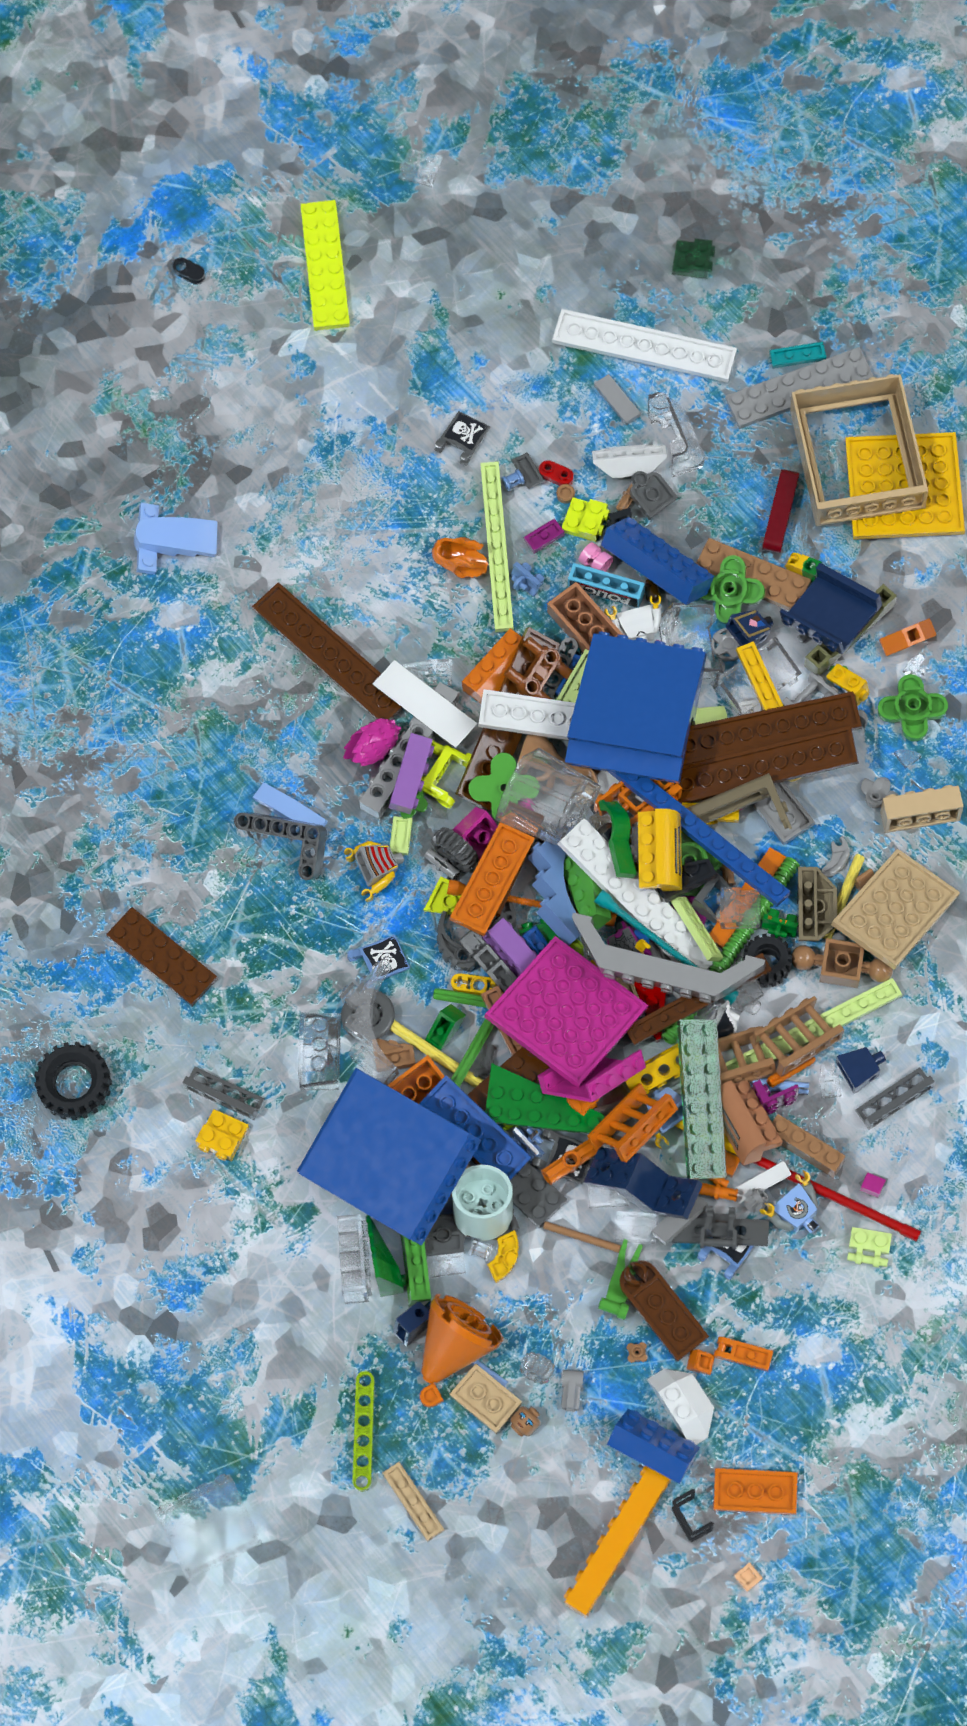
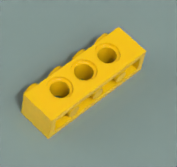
M689 1036L646 1060V1068L625 1082L630 1091L638 1083H641L646 1093L649 1094L650 1089L655 1086L657 1088L662 1087L667 1083L666 1080L671 1077L678 1078L689 1067L693 1069L699 1066L701 1061L704 1060L703 1055L692 1036ZM678 1055H685L687 1059L683 1063H678L676 1057ZM662 1064L669 1066V1070L665 1073L658 1070ZM644 1074H650L652 1079L649 1082H644L641 1080V1077Z

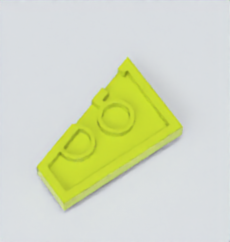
M440 876L424 908V912L442 914L443 911H446L448 915L452 914L461 895L453 896L447 894L448 879Z

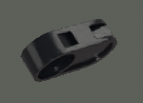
M182 257L173 261V271L177 276L192 284L204 282L205 271L201 266ZM179 264L186 265L184 270L176 269Z

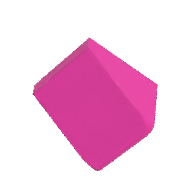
M867 1172L860 1191L879 1198L886 1180Z

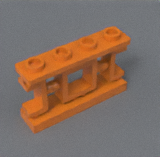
M650 779L674 799L679 800L681 798L682 787L676 783L674 785V783L668 782L664 785L659 780ZM620 781L618 784H613L604 795L600 794L595 799L594 811L596 813L599 812V815L603 816L607 811H600L598 802L600 800L612 802L617 798L625 811L628 810L634 816L630 819L631 837L638 831V812L655 811V809L645 801L636 807L627 798L633 792Z

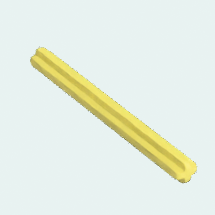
M394 1020L390 1031L424 1054L429 1055L430 1058L452 1073H455L459 1065L458 1062ZM469 1070L464 1081L475 1088L483 1079L475 1077L473 1072Z

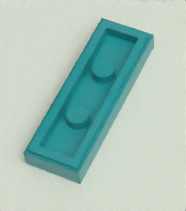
M823 341L769 350L773 369L826 359Z

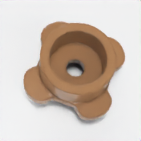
M644 1342L639 1344L629 1343L627 1345V1350L629 1351L628 1361L630 1363L645 1362L648 1358L645 1353L647 1345Z

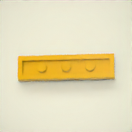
M754 641L736 648L737 655L762 709L767 710L783 706Z

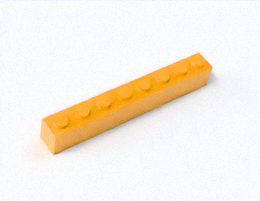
M644 1466L640 1472L642 1476L638 1483L634 1482L630 1488L629 1493L631 1495L629 1499H624L620 1504L618 1510L621 1512L617 1518L613 1516L607 1526L609 1531L606 1536L602 1534L596 1544L599 1546L595 1553L591 1552L586 1559L588 1565L585 1570L580 1569L574 1580L577 1583L573 1588L569 1587L563 1597L566 1599L565 1605L584 1618H587L671 1481L668 1477L647 1466Z

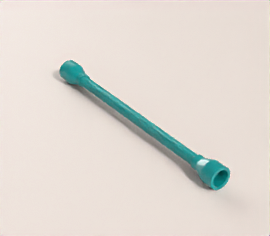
M602 890L596 897L594 902L597 905L618 914V916L649 937L650 940L662 947L680 963L697 967L696 964H693L692 961L681 955L679 951L677 952L675 948L673 949L671 945L669 946L666 941L620 908L612 896L605 890ZM736 990L722 999L725 1002L728 1000L730 1005H732L740 993Z

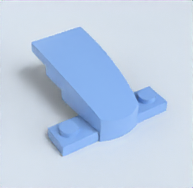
M147 503L139 505V523L134 534V545L137 551V572L155 575L157 553L174 557L176 554L195 557L196 554L210 557L216 556L217 521L184 517H158L159 505Z

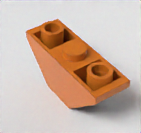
M930 618L880 638L879 641L885 656H888L932 638L937 634Z

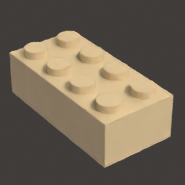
M946 785L941 789L934 790V788H928L923 792L915 793V791H909L904 795H888L882 800L880 815L884 833L960 821L964 806L959 786Z

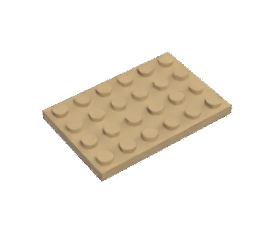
M897 848L838 914L831 925L895 970L958 898L960 892Z

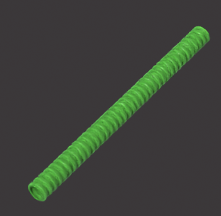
M786 857L785 862H782V866L775 872V876H772L785 887H787L790 879L794 876L793 874H796L798 867H800L799 863L791 857ZM758 896L759 899H756V904L752 905V909H749V913L745 915L746 918H743L742 923H739V928L735 929L736 932L732 933L729 942L725 943L726 947L724 946L722 951H720L723 958L719 962L713 961V964L709 967L710 971L722 973L731 967L734 959L737 958V954L741 953L740 949L744 948V945L748 942L747 940L751 938L750 935L754 934L757 926L761 924L760 921H763L764 914H767L771 909L770 907H773L774 904L764 896ZM697 1012L666 1028L665 1033H662V1038L671 1045L677 1044V1040L681 1038L680 1035L682 1036L684 1034L683 1031H686L687 1026H690V1021L694 1020L693 1016H697Z

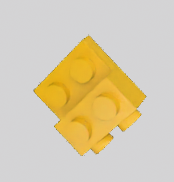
M213 1109L206 1125L202 1126L195 1140L197 1148L205 1153L209 1151L214 1153L220 1160L226 1161L228 1159L232 1161L249 1129V1125Z

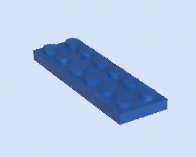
M445 1075L419 1103L481 1139L482 1141L473 1157L482 1165H490L500 1169L507 1175L510 1181L532 1158L448 1075Z

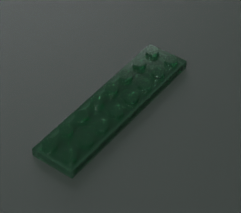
M717 1019L678 1020L677 1032L687 1178L724 1179L727 1178Z

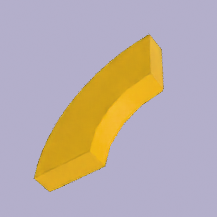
M515 1230L497 1238V1255L487 1264L495 1283L503 1280L512 1271L517 1261L519 1245Z

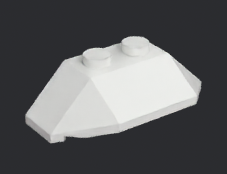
M644 444L592 451L593 464L609 476L623 479L631 477L637 471H643L646 474L653 472L667 458L665 445Z
M663 1369L647 1379L683 1438L693 1441L695 1445L706 1440L709 1435L714 1407L692 1373Z

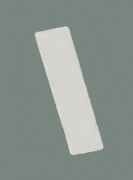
M783 1161L734 1188L738 1189V1203H742L746 1199L744 1194L749 1189L760 1188L765 1190L791 1176L786 1163Z

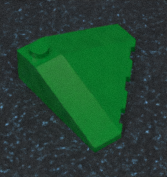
M367 1215L366 1222L371 1255L380 1297L404 1293L403 1287L407 1286L405 1274L401 1275L400 1268L371 1217Z

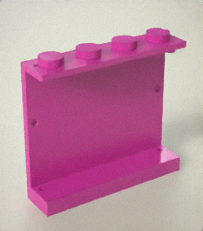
M639 1049L624 1060L605 1057L579 1087L574 1086L551 1067L539 1074L538 1079L543 1094L594 1102L645 1069L646 1066L642 1050Z

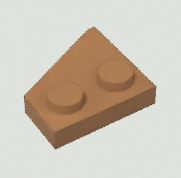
M379 1038L372 1040L378 1073L409 1068L416 1064L413 1045L400 1044L397 1041H386Z

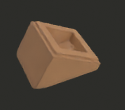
M869 868L856 878L855 887L858 891L874 875L872 869Z

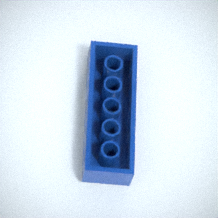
M627 517L606 529L601 543L602 547L685 605L708 593L714 576L707 569L696 564L691 558L680 553L678 549L667 544L665 540L657 537L649 529L637 523L635 519Z

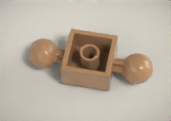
M826 938L824 955L815 954L812 948L805 945L796 947L791 954L792 964L799 970H808L813 965L821 966L819 981L821 983L858 988L861 973L869 974L874 981L880 983L888 981L893 975V969L878 958L874 959L871 963L864 962V948L854 942Z

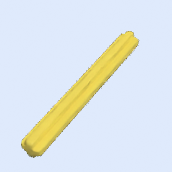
M855 854L837 897V916L845 908L855 880L863 865L865 857L860 854ZM836 928L826 934L823 939H832Z

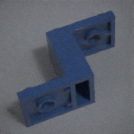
M603 1147L597 1150L584 1179V1183L588 1186L618 1191L644 1212L688 1220L703 1185L699 1180L668 1175L641 1153H635L625 1163L620 1160L615 1149Z

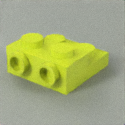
M573 497L562 529L566 534L597 542L598 536H602L604 531L603 522L604 520L607 521L610 510H608V504L592 499L588 502Z

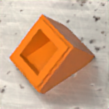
M699 1349L692 1350L689 1355L687 1370L711 1375L714 1362L713 1355Z

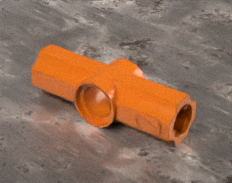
M588 1139L573 1150L565 1152L561 1158L542 1169L541 1173L547 1183L552 1185L567 1174L575 1172L579 1166L593 1158L597 1151L594 1150ZM566 1159H573L575 1161V1164L569 1165L566 1162Z

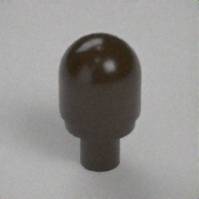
M647 579L645 581L647 585L645 587L646 599L651 603L649 598L652 595V602L656 603L659 600L658 595L661 597L659 587Z

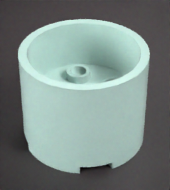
M475 1165L464 1170L452 1192L453 1216L457 1228L464 1235L479 1238L481 1241L499 1237L508 1229L513 1217V1192L509 1178L503 1171L490 1165Z

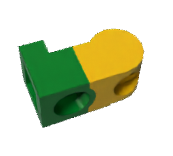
M793 552L785 568L811 579L812 583L818 576L816 567L822 562Z

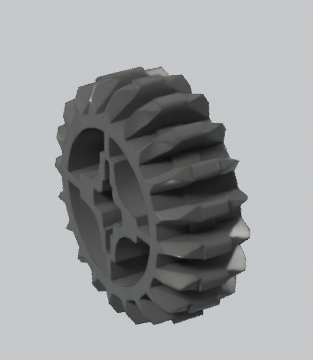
M442 827L433 835L431 843L434 849L443 858L446 857L449 863L457 870L459 869L461 872L467 873L476 866V863L479 861L476 851L458 833L449 828Z

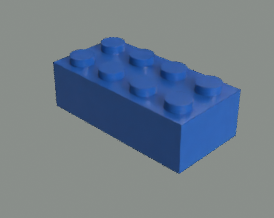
M627 1409L617 1422L607 1443L608 1446L679 1484L691 1468L700 1449L693 1441L678 1436L676 1432L667 1430L656 1421L649 1420L641 1416L639 1412Z

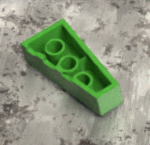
M567 856L564 860V877L578 913L592 917L595 929L599 930L612 919L610 910L601 908L594 902L602 889Z

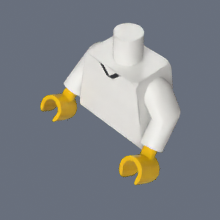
M652 595L650 596L649 600L653 604L652 608L651 605L617 613L616 607L611 606L613 613L609 614L607 608H605L604 613L610 617V620L623 635L628 636V639L644 638L648 642L654 639V634L658 632L662 621L661 607H659L661 597L658 595L659 600L654 603L652 602Z

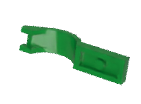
M600 800L598 802L600 811H607L612 821V833L608 844L616 877L634 878L637 873L629 845L630 818L617 801L606 802L605 800Z

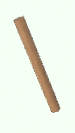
M545 1221L543 1229L619 1253L621 1245Z

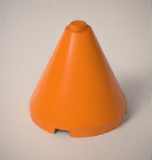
M436 1294L430 1304L421 1369L423 1379L430 1384L444 1380L498 1349L503 1342L501 1332L494 1324L490 1328L484 1321L486 1317L450 1295H445L441 1299L439 1298L441 1294Z

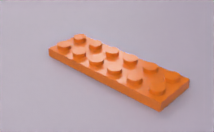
M500 821L449 920L485 936L535 838Z

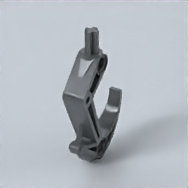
M506 902L500 917L498 918L495 915L489 929L502 918L510 922L513 929L516 927V914L513 903ZM443 911L437 927L438 950L440 953H443V960L446 963H451L452 969L470 972L479 964L462 945L452 941L447 936L444 930L447 912ZM460 955L468 956L466 960H460L458 957Z

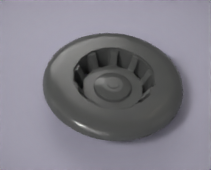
M364 989L355 992L346 1000L341 1011V1022L345 1031L351 1037L361 1041H372L385 1035L390 1030L395 1017L394 1006L389 997L374 989Z

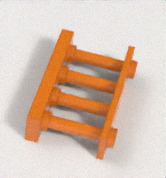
M638 1083L587 1137L594 1150L597 1151L605 1143L614 1147L620 1160L627 1163L678 1108L671 1095L665 1093L657 1101L648 1097L642 1084ZM642 1104L652 1107L646 1114L637 1111ZM630 1117L639 1120L633 1127L624 1124ZM617 1130L626 1133L620 1140L611 1138Z

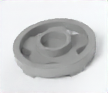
M727 628L717 631L711 641L714 655L723 661L739 659L736 648L741 646ZM715 642L718 644V647L716 649L714 646ZM728 653L730 657H725L722 655Z

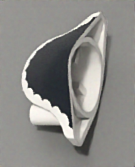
M728 1000L716 1010L699 1034L700 1040L719 1039L731 1033H736L737 1021L740 1015L730 1010V1002Z

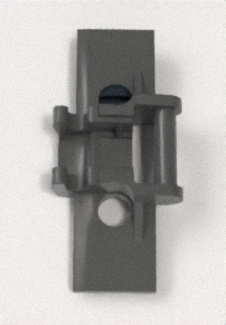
M707 1206L706 1218L697 1217L671 1242L700 1244V1248L713 1246L737 1249L738 1245L768 1246L770 1221L736 1219L735 1207H729L728 1214H716L713 1206ZM698 1227H704L701 1229V1233H695ZM708 1237L732 1238V1239H715V1238H708Z

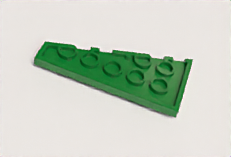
M493 1063L491 1064L485 1112L497 1124L589 1134L605 1118L604 1114L591 1108L583 1116L568 1104L567 1098L543 1094L540 1085Z

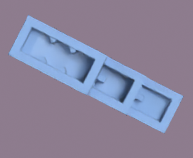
M265 783L261 785L253 796L256 802L268 807L271 812L283 818L320 824L324 827L328 823L327 820L311 809ZM314 829L313 835L317 837L318 832Z

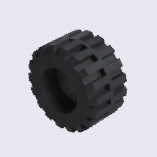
M762 934V937L757 935L754 937V941L751 939L748 942V946L746 945L744 949L743 960H745L746 955L756 957L761 953L763 955H772L778 960L776 965L771 966V972L755 980L757 986L764 984V987L768 988L770 984L772 987L776 986L777 982L781 984L784 978L787 979L791 970V948H788L786 941L782 942L783 938H775L774 934H771V936Z

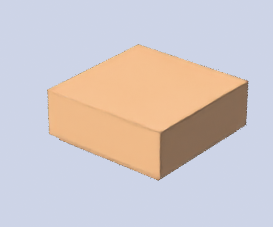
M750 1562L734 1574V1578L746 1592L763 1579Z

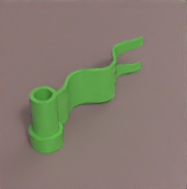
M627 1239L623 1240L616 1268L609 1283L606 1298H601L598 1309L614 1314L622 1320L625 1319L629 1309V1305L625 1303L627 1297L623 1294L619 1285L621 1273L625 1269ZM638 1245L630 1263L638 1261L643 1245ZM628 1265V1267L630 1268L629 1271H630L631 1274L634 1276V1275H635V1272H634L633 1269Z

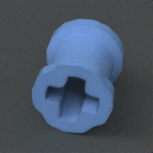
M516 469L514 473L506 477H501L503 485L508 492L519 484H525L519 469Z

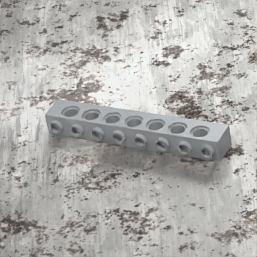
M439 682L437 687L434 686L432 688L454 706L460 700L459 692ZM415 716L411 719L408 730L402 732L398 745L390 750L387 761H383L380 765L377 776L371 778L367 791H363L358 799L360 809L379 820L389 806L400 767H395L394 764L397 762L402 763L405 753L404 749L407 746L410 734L420 732L423 737L434 739L437 733ZM387 777L392 778L390 782L383 781ZM377 792L382 793L380 797L373 796Z

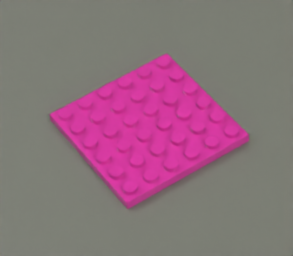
M555 936L485 1013L484 1018L574 1086L579 1087L646 1011L648 1005L615 980L605 978L598 967Z

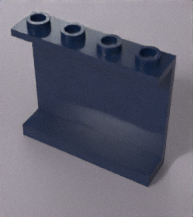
M819 563L816 567L817 578L788 612L783 609L779 612L783 624L787 627H793L800 634L808 635L816 643L826 645L832 652L843 654L882 607L881 597L872 590Z

